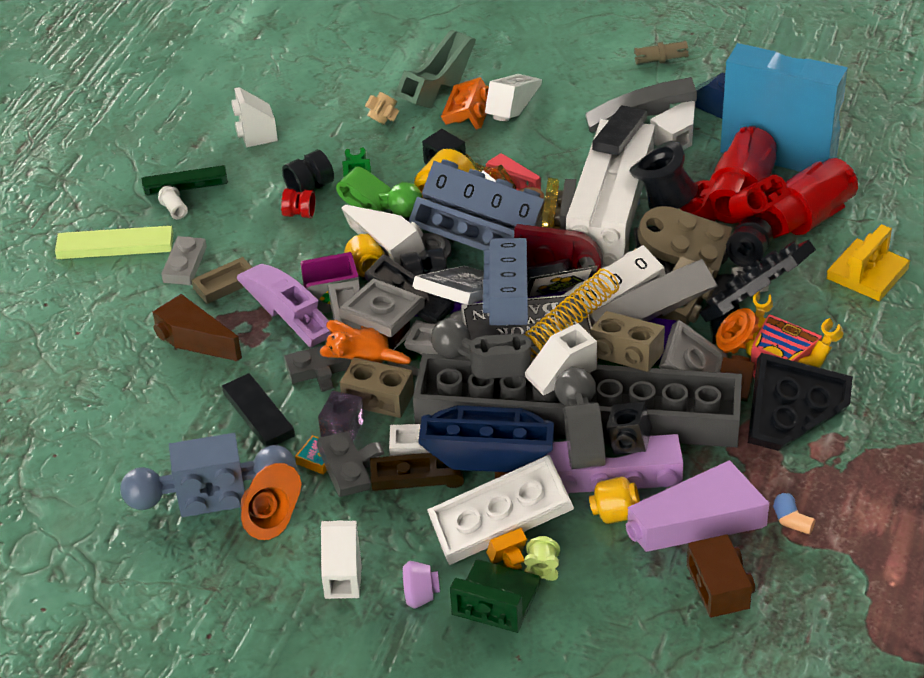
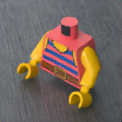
M760 291L754 294L753 302L756 308L755 314L759 318L757 324L759 330L753 334L754 340H750L746 345V353L751 357V362L755 363L754 378L757 358L761 353L821 368L832 349L830 346L831 342H836L843 337L841 325L838 324L835 331L829 332L833 322L830 318L826 319L821 325V330L824 334L822 339V336L773 315L769 314L767 318H764V314L773 307L771 294H769L768 301L765 304L758 303L761 295Z

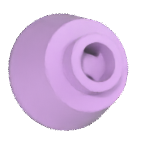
M408 561L403 566L404 594L408 606L416 609L434 600L433 593L440 592L438 571L431 572L430 565Z

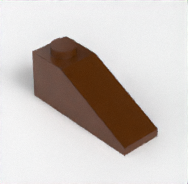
M180 294L152 311L155 322L153 328L156 335L161 340L169 342L175 348L233 361L242 359L238 335L184 295Z

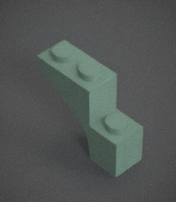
M450 30L421 68L416 71L404 70L395 96L413 104L432 109L441 84L453 87L460 83L476 39L455 30Z

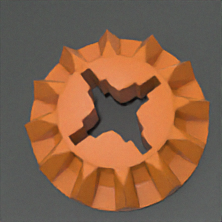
M748 308L738 309L728 315L716 333L717 347L724 353L731 352L733 354H736L740 348L745 349L747 343L750 340H754L753 334L759 330L757 325L759 318Z

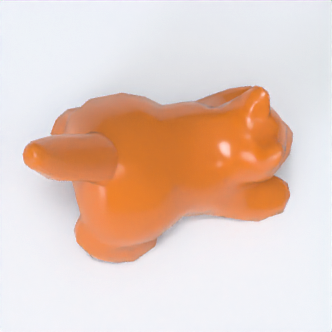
M329 320L326 324L331 335L327 337L326 345L320 349V354L323 357L351 360L355 357L378 363L389 361L406 365L411 363V359L407 355L389 348L388 336L381 334L373 328L361 326V329H356L338 320Z

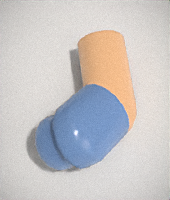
M781 493L777 495L774 499L773 508L779 523L785 527L810 535L815 525V519L798 512L795 498L791 494Z

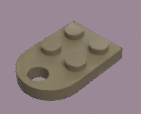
M661 206L650 209L643 215L637 230V236L641 246L644 245L658 259L677 264L681 256L695 262L703 259L706 266L714 270L713 278H716L732 227L673 207ZM654 225L660 229V232H653L647 226Z

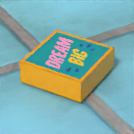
M312 435L296 454V464L324 475L327 469L316 446L318 437Z

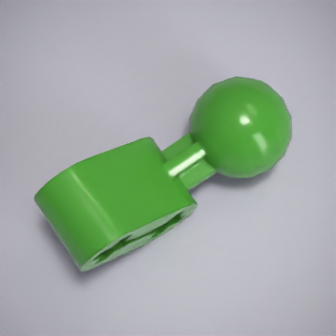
M355 167L336 185L339 196L351 206L381 212L390 209L393 214L401 215L403 218L410 217L416 198H423L422 192L416 185L409 182H401L394 185L391 189L362 167Z

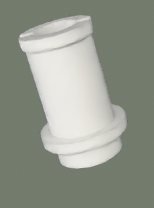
M170 185L162 187L158 193L160 204L166 206L173 219L184 218L188 213V207L179 197V190Z

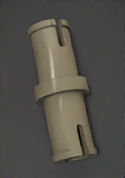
M687 41L669 44L658 42L656 46L634 48V54L638 56L635 57L636 65L655 61L665 63L668 59L686 58L689 56L686 50L688 48Z

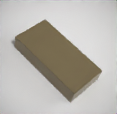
M241 257L192 279L193 289L206 304H209L244 288L237 280V275L253 267L244 257Z

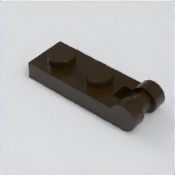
M431 453L370 458L372 491L436 485L458 488L464 484V473L462 470H452Z

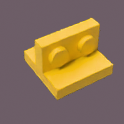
M881 224L873 234L869 233L864 241L857 238L827 270L826 279L880 302L909 269L910 260L889 252L892 228Z

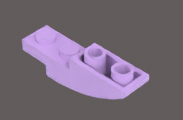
M259 264L237 275V280L272 317L279 314L310 348L327 340V337L331 335L326 327L329 320L317 309L319 300L288 274L272 266Z

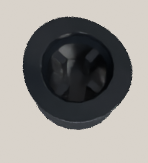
M668 141L656 147L637 161L629 170L634 178L644 182L649 209L661 206L679 209L689 203L698 192V185L683 168L685 154L681 144L677 141Z

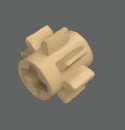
M379 92L377 97L370 95L365 107L370 109L367 116L385 125L387 120L394 122L400 110L394 108L397 101L382 92Z

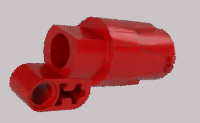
M755 126L740 128L729 149L720 158L710 181L702 180L696 182L698 185L696 196L689 203L681 207L680 210L714 222L716 219L732 224L741 222L742 220L736 219L730 213L729 200L734 194L750 184L771 176L777 152L773 137Z
M829 158L823 163L821 161L815 162L787 181H784L779 175H771L750 184L730 198L729 210L733 217L739 220L753 215L766 220L772 228L773 239L790 232L795 235H804L845 208L844 203L857 193L858 178L852 167L838 158Z

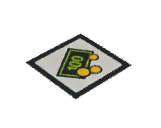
M598 266L531 277L527 285V296L569 291L576 284L592 277L596 273Z

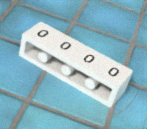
M644 245L626 253L623 258L610 266L602 268L610 271L616 277L619 290L612 294L610 298H607L606 302H602L601 306L665 275L664 266ZM601 271L600 273L606 274L613 280L617 289V283L615 279L608 272ZM599 274V278L609 285L611 291H614L615 288L612 282L604 275ZM584 282L576 284L573 289L569 290L563 295H570L571 293H574V291L578 289L579 286L583 285ZM589 282V286L594 288L593 283ZM595 284L598 291L605 296L602 289ZM591 289L594 296L600 299L597 293L593 289ZM586 293V295L588 296V298H589L593 303H595V301L593 300V298H592L588 293ZM589 314L591 327H593L595 322L591 314Z

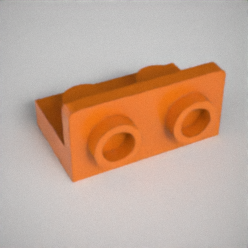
M481 77L453 86L441 115L445 125L454 122L461 123L469 118L476 130L482 128L487 115L485 108L489 87L485 85Z

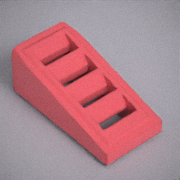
M502 153L486 163V173L495 180L502 179L513 184L512 188L517 190L526 187H535L541 190L540 176Z

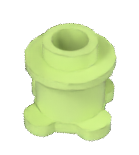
M539 536L527 542L526 553L528 555L524 559V564L527 565V568L524 569V572L539 575L542 579L556 580L558 578L556 567L559 565V559L557 558L560 553L559 544L547 536Z

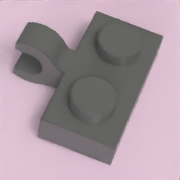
M323 346L284 355L285 366L292 384L317 378L321 392L334 389L330 377L334 373L346 371L351 363V359L323 357L320 354V349Z
M349 431L319 437L316 446L338 496L342 497L370 490L371 480L365 468H370V458L384 455L380 442L370 443L360 451H357Z

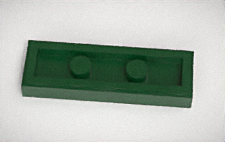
M225 165L141 177L142 186L147 196L158 194L160 189L167 185L182 191L228 183Z

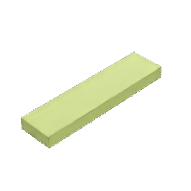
M172 226L58 233L55 254L57 259L171 252L173 229Z

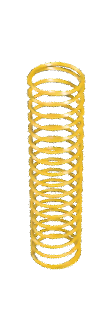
M599 269L593 277H590L588 281L579 286L574 293L566 297L564 301L557 305L555 309H552L550 313L546 314L540 322L532 326L524 335L531 338L534 345L541 351L543 348L542 344L545 345L539 335L545 342L549 338L545 335L544 331L550 337L554 335L548 326L556 334L560 331L553 322L561 331L568 328V325L573 326L572 320L581 323L583 318L586 319L588 314H592L593 310H596L598 306L602 305V302H606L607 298H610L612 294L619 290L616 277L608 270ZM601 271L608 272L615 279L617 283V289L613 280L606 274L600 273ZM599 274L604 275L612 282L615 288L614 291H611L609 285L599 278ZM589 282L593 283L594 288L589 286ZM595 284L602 289L605 296L598 291ZM591 289H593L597 293L600 299L594 296ZM586 293H588V294L593 298V300L595 301V303H593V302L588 298V296L586 295ZM576 294L579 296L580 300L575 298ZM581 297H583V298L588 302V304L590 305V307H588V306L584 303V301L582 300ZM570 299H574L575 304L570 302ZM576 301L584 307L585 311L580 308ZM565 303H569L571 309L568 308V307L565 305ZM572 305L579 311L581 316L573 309ZM561 307H564L566 313L561 310ZM567 309L574 315L576 320L569 314ZM556 311L560 312L561 317L556 315ZM563 314L570 320L571 324L564 318ZM551 315L555 316L556 321L551 319ZM558 318L565 324L566 328L560 323ZM546 319L550 320L552 326L546 323ZM541 323L545 324L547 330L541 326ZM536 328H540L542 334L537 332ZM531 332H535L537 338L532 336ZM531 348V351H532L534 354L538 355V353H536V352Z

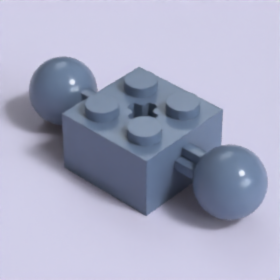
M235 433L169 443L172 474L159 476L154 470L146 467L132 469L122 479L120 492L124 502L137 510L150 509L160 501L163 494L174 492L177 495L181 517L230 510L241 507V498L245 492V480L254 479L259 471L274 463H286L296 470V462L289 450L282 446L271 445L259 451L254 461L240 463Z

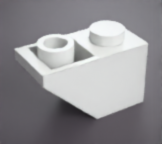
M240 87L234 88L236 99L231 100L234 115L239 116V121L235 122L238 138L243 137L246 147L278 141L275 118L270 105Z
M695 101L682 102L650 119V124L655 125L654 144L657 147L668 141L679 142L683 150L692 146Z
M579 323L566 328L549 338L525 371V377L544 396L554 391L556 379L564 370L576 367L583 368L590 373L597 369V341Z
M342 520L321 521V571L325 599L359 598L362 564L356 521Z

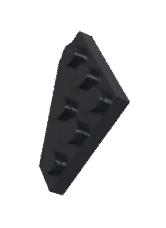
M806 240L798 245L793 241L783 247L779 254L774 250L760 260L761 262L758 259L751 261L743 267L742 270L745 273L742 276L738 274L724 284L727 288L723 292L720 290L706 300L708 305L699 312L705 322H708L726 314L735 307L734 305L743 301L748 296H753L771 284L772 280L798 266L816 250L810 240Z
M761 353L757 358L747 443L779 451L843 412L850 405L853 376Z

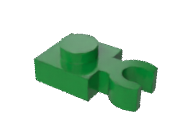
M364 147L360 148V153L357 155L350 154V149L345 150L346 161H342L343 177L355 167H362L371 173L370 159H366Z

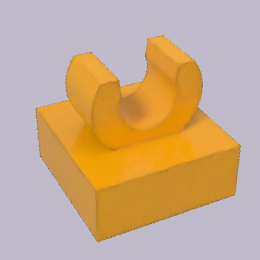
M522 528L490 540L486 554L491 563L495 564L503 560L505 567L517 570L522 569L521 563L524 562L522 552L527 541Z

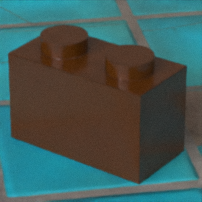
M728 534L688 543L686 566L709 617L712 618L750 609L751 594L755 593L754 579L750 572H745L741 551L737 546L733 547Z

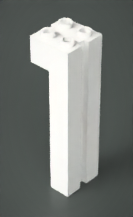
M600 119L595 137L609 120ZM643 123L618 156L594 151L591 145L566 217V230L584 233L598 244L603 256L602 268L610 266L629 252L630 229L644 184L642 180L634 178L629 170L637 161L654 149V124ZM589 257L579 259L580 265L583 268H587L589 265L595 266L594 261Z

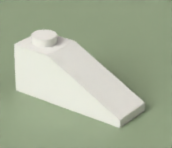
M515 74L490 81L485 113L492 114L493 119L499 121H509L510 118L519 116L541 86L542 79Z
M344 205L341 208L349 226L357 234H369L383 248L385 255L399 265L401 254L413 252L419 254L425 250L421 239L423 233L415 222L409 223L401 215L351 205Z

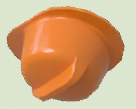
M274 463L266 466L256 474L250 487L244 492L241 498V521L243 528L250 536L258 540H270L280 535L286 529L302 486L300 475L294 467L286 463Z

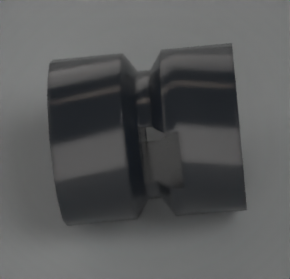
M318 149L304 155L303 160L296 159L282 166V176L287 188L295 189L296 192H303L304 190L314 191V188L319 189L334 181L333 167L325 153Z
M751 216L743 219L726 243V252L729 259L740 267H745L755 259H758L760 262L773 241L771 226L766 220L759 217Z
M442 248L425 250L421 256L417 252L400 255V265L415 276L447 269Z

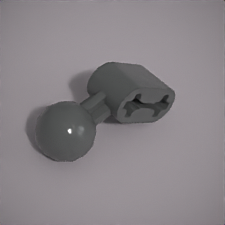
M453 318L439 321L432 329L430 340L434 350L443 357L454 358L460 355L467 357L471 360L473 375L478 378L492 379L523 376L532 363L531 341L524 334L487 335L472 340L468 327L462 321Z
M569 368L557 377L554 391L560 403L565 405L564 422L571 470L605 466V448L599 404L589 403L593 400L596 392L595 380L583 368Z

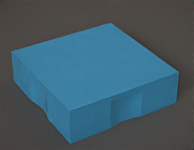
M737 43L726 61L720 152L724 153L729 149L740 128L755 126L773 137L777 148L775 166L801 172L815 162L821 161L823 163L829 158H837L841 128L839 113L844 101L848 67L812 59L792 58L776 51Z

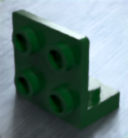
M479 559L475 560L467 579L454 578L450 586L451 613L454 616L518 633L540 585V576Z

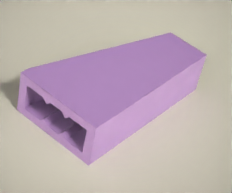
M729 460L629 506L626 531L631 540L637 541L646 552L767 526L769 502Z

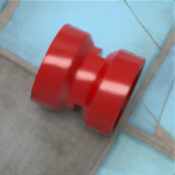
M285 188L281 200L282 215L285 217L301 215L302 218H313L316 205L315 192L313 190L296 192L295 189Z

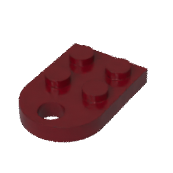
M523 224L515 226L514 238H526L527 266L569 258L571 268L581 269L583 267L580 265L579 259L589 257L594 261L595 266H598L596 273L599 269H602L603 256L601 249L591 237L584 233Z

